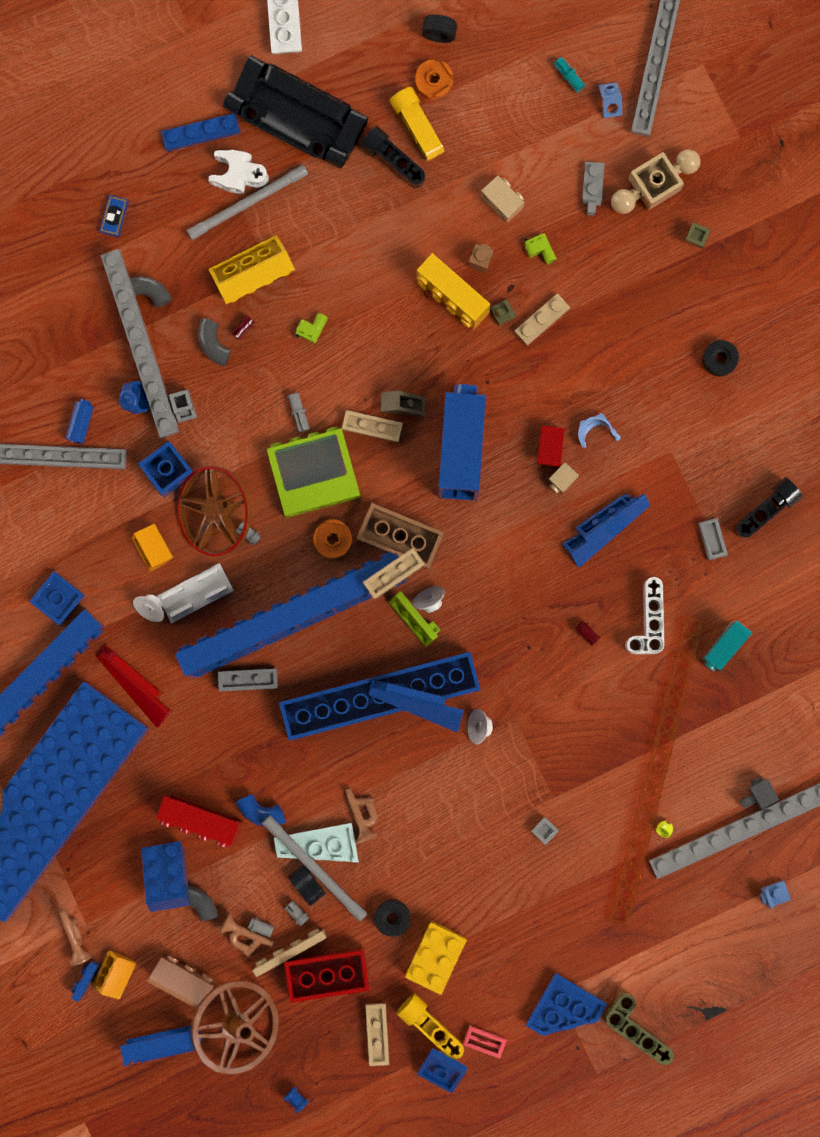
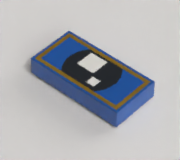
M109 195L100 233L119 238L129 203L127 199Z

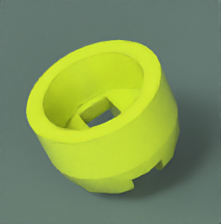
M662 821L658 824L656 832L661 837L669 838L673 832L672 823L669 825L667 821Z

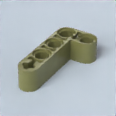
M621 992L605 1013L606 1023L662 1065H669L674 1059L673 1051L667 1044L629 1018L636 1007V1001L630 993ZM625 997L631 999V1004L627 1007L621 1006V1001ZM618 1014L620 1016L619 1021L611 1023L609 1021L611 1015ZM629 1026L636 1027L633 1035L626 1034V1029ZM645 1038L652 1039V1044L649 1047L642 1045ZM658 1047V1049L662 1052H666L668 1056L661 1057V1055L656 1051V1048Z

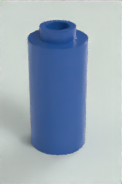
M80 399L79 402H75L65 436L66 440L84 444L94 409L90 401Z

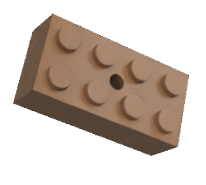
M371 503L357 536V541L385 553H397L398 557L414 548L425 564L422 568L430 570L444 532ZM399 534L404 536L403 541L397 540Z

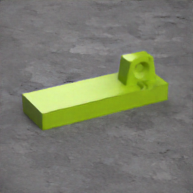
M401 591L388 602L425 647L438 637L437 633L440 631V628L434 621L427 623Z

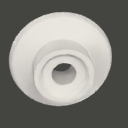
M432 586L424 589L414 598L413 606L416 609L425 610L427 613L436 611L442 605L441 600L444 597V588Z
M149 594L146 597L139 596L133 600L135 610L142 617L152 622H161L163 620V604L158 597Z
M475 709L471 712L468 719V735L474 744H480L486 737L490 736L493 725L491 719L481 709Z

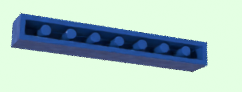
M84 609L0 695V737L6 732L5 728L8 724H14L20 718L18 714L23 709H29L34 703L32 700L37 695L41 696L48 689L46 686L51 681L55 682L61 676L60 672L64 667H70L75 662L74 657L78 653L82 654L89 647L88 643L92 639L96 640L103 633L102 629L104 626L88 610Z

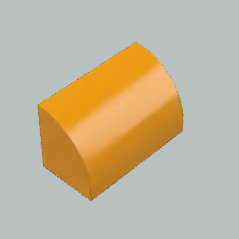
M155 524L133 534L131 539L149 572L161 567L173 558Z
M109 950L92 987L102 995L120 1000L137 963L122 954Z

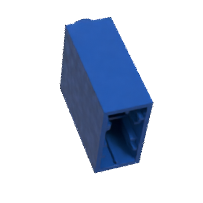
M458 384L454 386V393L446 392L438 498L477 501L480 487L486 395H478L477 386Z

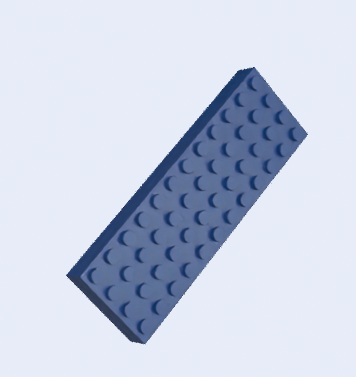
M388 552L382 555L381 560L375 563L373 560L362 565L363 568L358 571L355 568L345 572V576L340 579L334 577L327 580V585L323 587L314 586L308 589V593L303 596L297 594L290 597V602L283 604L279 602L271 606L272 610L266 613L262 610L253 614V619L251 620L242 619L234 623L235 627L231 629L225 627L216 631V636H205L198 639V644L194 646L188 644L179 648V652L175 655L184 676L196 679L372 598L363 582L398 559V554ZM407 578L398 583L397 585H395L394 587L407 582Z
M83 681L2 791L3 806L0 815V920L2 922L10 920L150 729V727L88 682Z

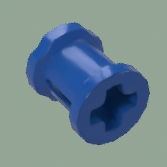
M295 1086L286 1094L283 1100L288 1101L298 1114L308 1104L309 1100L305 1099Z

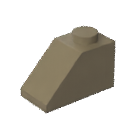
M398 390L382 392L381 412L393 415L424 416L425 397Z

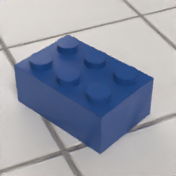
M181 841L141 848L145 899L150 912L190 906L186 854Z

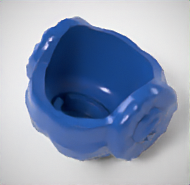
M141 381L128 382L122 386L119 403L124 410L132 414H140L150 409Z

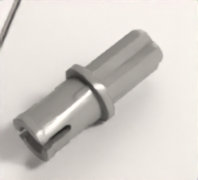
M291 394L288 396L292 409L291 415L295 418L298 431L305 432L309 430L305 415L306 409H303L300 394Z

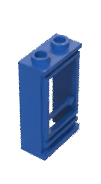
M191 1025L127 1039V1044L120 1046L124 1066H129L133 1061L136 1064L139 1061L141 1063L191 1052V1050L195 1051L191 1039Z

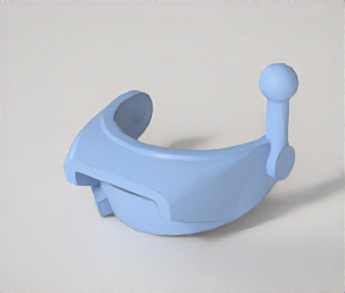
M602 413L580 421L578 437L581 446L584 448L587 447L585 442L586 434L594 426H607L616 441H619L621 436L617 434L615 428H612V425Z

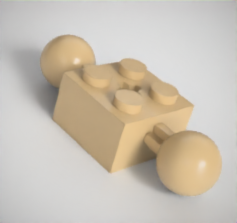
M683 150L678 154L676 163L672 165L665 153L662 152L631 171L628 179L634 189L631 191L621 189L615 192L611 199L612 208L619 214H627L634 209L636 200L640 198L648 210L654 208L682 190L684 183L679 174L695 173L700 167V156L694 150Z

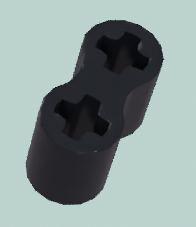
M304 864L288 876L309 906H312L326 895L322 886Z

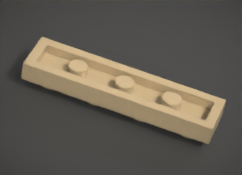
M317 928L308 933L309 937L302 941L299 938L290 943L291 947L284 951L281 948L273 953L274 957L267 960L265 957L256 962V967L253 969L255 976H260L326 939L327 934L325 930L319 931Z

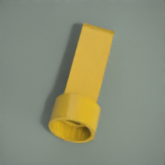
M407 87L389 99L390 104L396 114L400 115L426 161L444 153L440 140L419 105L420 100L414 89Z
M413 993L401 1005L396 1014L408 1026L415 1025L448 1057L454 1060L461 1058L464 1053L461 1041L426 1009L428 1005L416 993ZM427 1017H429L430 1019L423 1026H421V1024L427 1019ZM437 1031L445 1032L442 1039L434 1038V1034ZM448 1040L451 1045H453L454 1047L457 1046L458 1051H451L449 1045L447 1044Z

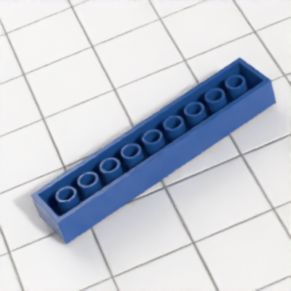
M471 652L282 701L279 704L288 739L291 741L405 711L370 696L369 689L372 679L446 697V699L473 693L481 689Z

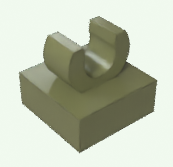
M693 222L685 242L703 249L711 229Z
M508 299L490 308L499 326L516 318V314Z

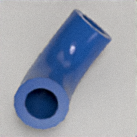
M254 794L235 801L244 818L255 825L265 827L262 822L269 815L280 825L287 822L280 804L269 808L263 807L258 804Z

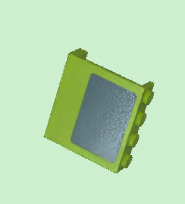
M332 427L322 434L314 432L308 434V438L300 439V437L292 438L286 444L281 442L270 445L271 448L267 449L286 518L361 498L342 428Z

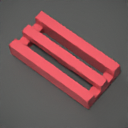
M469 1025L463 1045L500 1059L507 1039ZM471 1032L499 1041L501 1045L472 1035ZM472 1039L499 1049L497 1053L468 1041Z

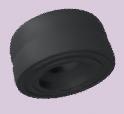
M428 15L424 18L422 27L423 37L439 43H450L455 40L457 22L454 19L443 15Z
M714 341L703 353V365L714 376H726L738 365V350L729 341ZM718 353L725 355L726 361L724 363L716 361L715 356Z
M387 900L379 905L375 913V925L383 935L396 937L408 929L410 912L404 903L398 900ZM393 912L398 915V921L395 924H390L387 921L389 913Z

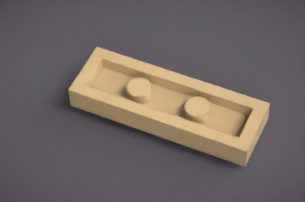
M557 293L520 325L514 333L528 346L570 310V306Z
M346 410L342 430L399 443L403 423Z
M412 548L365 580L363 584L375 600L425 566L415 549Z
M386 1003L366 1004L369 1066L389 1065Z

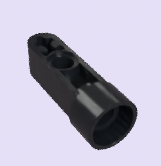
M375 126L365 136L360 147L370 156L379 158L409 186L420 188L425 180L423 169L389 140L390 136L380 127ZM390 149V150H391L390 153H389L387 156H384V155L387 153V151ZM403 161L407 164V167L400 169L397 167V163ZM413 175H414L415 177H416L417 175H419V176H420L419 180L416 179V180L414 181V180H413Z
M784 477L772 488L773 493L735 525V534L740 538L750 537L786 506L788 508L793 507L803 498L802 493L787 477ZM771 499L779 507L778 509L770 502ZM757 511H761L764 514L762 522L755 519ZM750 522L754 524L747 528L748 533L741 532V525L745 526L748 525Z

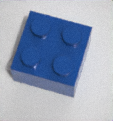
M170 441L138 463L164 498L184 484L186 479L193 473L192 469Z

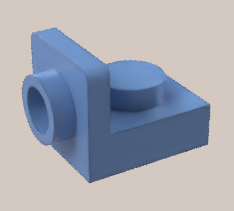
M783 880L760 888L762 894H760L761 901L764 906L767 905L770 909L774 908L775 905L791 900Z

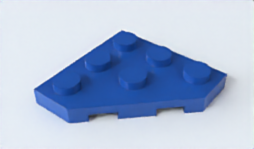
M555 972L525 1025L542 1036L569 1030L581 1025L598 1022L608 1004Z

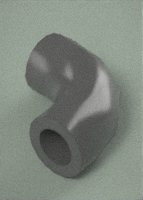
M145 276L130 278L135 296L145 295L149 297L155 308L165 306L173 300L165 286L154 278Z
M201 318L197 336L201 350L208 359L220 366L226 367L231 349L221 345L217 339L219 324L212 320Z
M188 885L190 906L197 911L200 922L219 917L212 898L202 889Z

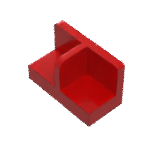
M544 425L541 427L537 464L548 465L553 469L560 468L565 428Z

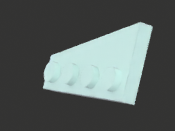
M352 823L289 835L314 860L359 862ZM274 837L278 858L298 859L277 837Z

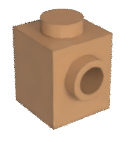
M476 244L470 257L468 268L486 274L494 253L491 247L485 244Z

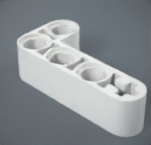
M651 577L643 584L644 636H633L625 642L626 651L634 655L657 654L664 648L663 584L659 578ZM654 582V585H657V588L654 589V595H658V597L648 598V595H652V588H649L648 585ZM650 601L657 602V611L649 609ZM651 620H655L659 625L656 631L649 628ZM632 640L638 641L640 645L637 651L630 648ZM651 640H656L659 643L658 650L655 651L650 648Z

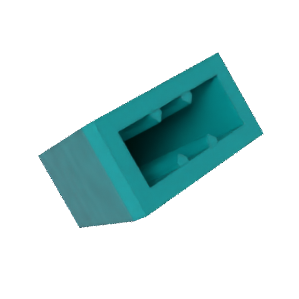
M737 620L730 622L702 658L706 662L704 666L712 672L714 670L721 671L753 632Z

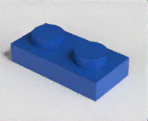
M93 960L90 964H85L81 971L83 975L81 981H76L71 990L74 993L71 999L77 1002L82 1000L101 963Z

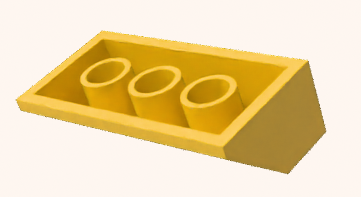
M275 235L208 270L225 303L228 304L237 301L246 294L255 292L256 289L264 285L271 284L280 277L287 276L295 268L281 241Z

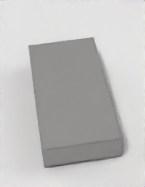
M718 518L698 523L708 561L728 556Z

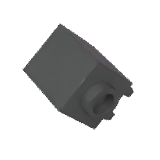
M758 777L750 782L751 785L747 787L751 795L741 799L740 803L743 808L756 803L759 809H763L778 801L779 798L768 778L762 779Z

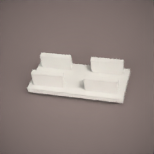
M267 0L271 53L277 55L281 53L302 52L298 0Z
M219 563L159 594L158 598L161 600L170 622L174 623L234 590Z

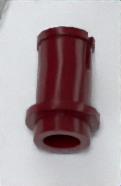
M248 315L242 316L241 322L231 331L240 340L251 327H254L253 324L255 322Z
M582 621L575 629L578 631L577 634H581L592 646L599 640L600 636L588 626V622Z

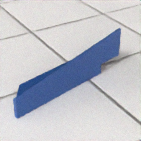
M641 494L635 498H631L629 495H621L575 527L578 535L563 542L562 546L577 567H581L650 506L646 495Z
M372 679L369 689L370 696L449 730L458 732L464 710L445 706L446 697Z

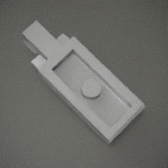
M585 162L582 201L583 205H587V216H595L596 206L601 205L604 163Z

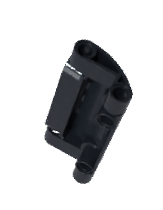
M252 55L247 59L234 91H230L223 102L224 108L241 116L245 121L339 169L348 160L369 117L352 109L351 105L276 65L267 64ZM250 108H253L255 111L254 118L249 114ZM317 143L322 146L321 153L316 151L315 146Z

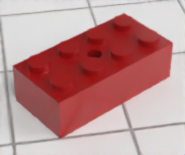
M172 795L164 796L156 819L160 820L161 825L170 828L171 826H177L180 832L186 834L197 833L198 838L205 841L216 840L217 845L225 848L236 843L243 824L242 820Z
M365 948L288 959L284 962L290 1003L370 991ZM330 971L332 976L328 978L324 975V972Z

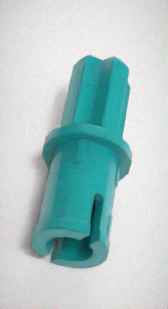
M563 57L555 61L554 65L564 76L563 80H567L576 93L580 92L586 84L576 74V70L572 69Z

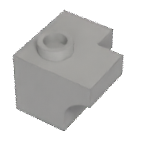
M187 389L168 395L178 423L198 418L190 390Z

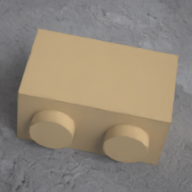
M497 176L481 190V197L508 223L524 208V198L519 192H514L510 188L511 185L505 178L501 179Z

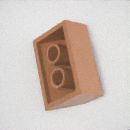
M170 954L168 956L164 955L147 982L197 1009L206 994L214 989L216 985L213 982L214 979L203 973V975L196 973V969L191 965L186 964L184 966L178 963L179 959Z

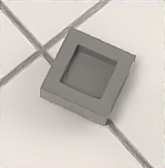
M545 817L531 830L545 845L559 831Z

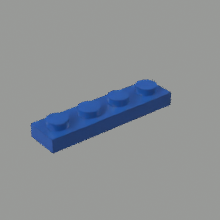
M233 113L161 132L166 151L168 152L240 134L236 114Z

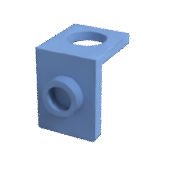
M618 83L598 85L603 100V117L622 116V94ZM610 104L618 105L617 110L614 112H609L607 108Z

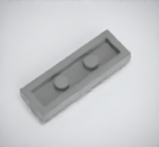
M277 669L218 672L219 692L278 688Z

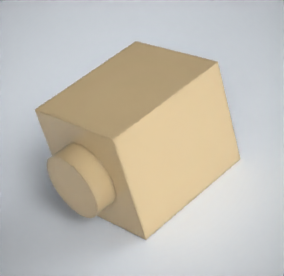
M564 463L549 478V488L556 494L559 492L562 495L579 475L568 464Z

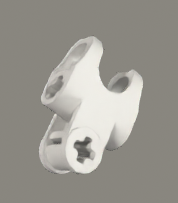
M237 150L215 151V160L228 164L229 170L222 176L210 175L208 181L211 185L237 194H243L245 186L263 188L267 185L269 177L265 167L260 164L251 163L252 155Z

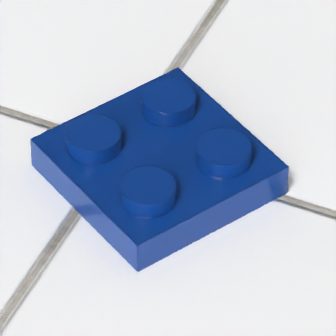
M53 571L29 602L59 626H62L85 595Z
M432 1048L420 1066L417 1075L453 1093L466 1074L468 1067L444 1055L441 1051Z

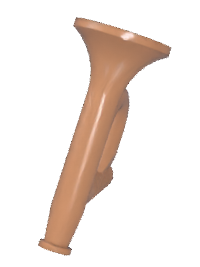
M351 788L344 792L347 795L349 805L359 828L356 844H360L378 836V833L368 829L377 821V812L374 807L373 797L355 798ZM359 805H366L369 819L363 818Z
M62 910L59 912L73 950V956L69 964L71 966L82 964L92 957V953L86 952L81 948L82 936L77 925V919H69L67 911Z
M231 912L227 913L219 931V934L232 931L229 937L231 945L243 951L248 957L260 944L270 946L269 948H271L274 943L273 940L271 941L265 936L254 931L251 932V930L238 925L233 920ZM243 935L253 941L250 945L240 942L238 936Z

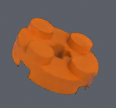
M428 60L423 62L418 67L415 76L416 87L429 100L445 96L453 86L451 68L442 61ZM432 75H433L434 77H437V76H438V77H439V79L437 80L438 82H437V83H434V82L431 83V82L429 81V80H431V78H429V77L432 76Z
M327 520L318 526L314 532V545L317 551L326 558L337 559L345 556L352 546V534L342 521ZM332 534H336V538H339L338 542H335L334 545L329 544L330 541H327L328 537H331Z

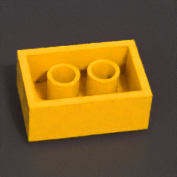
M431 920L408 967L405 978L442 995L467 938Z

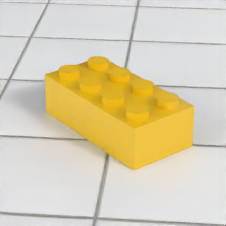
M433 253L417 269V284L422 289H428L433 293L432 297L440 303L442 301L447 306L448 312L452 315L457 314L461 318V323L467 328L475 329L489 314L491 304Z

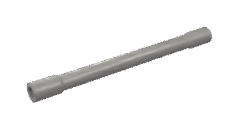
M302 164L266 187L206 221L187 230L192 240L196 239L211 228L276 191L307 176L306 168Z
M271 815L262 822L358 921H361L367 915V912L343 891L283 830L282 826Z

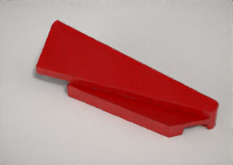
M105 645L97 654V659L157 728L160 727L173 712L158 699L163 692L110 647Z

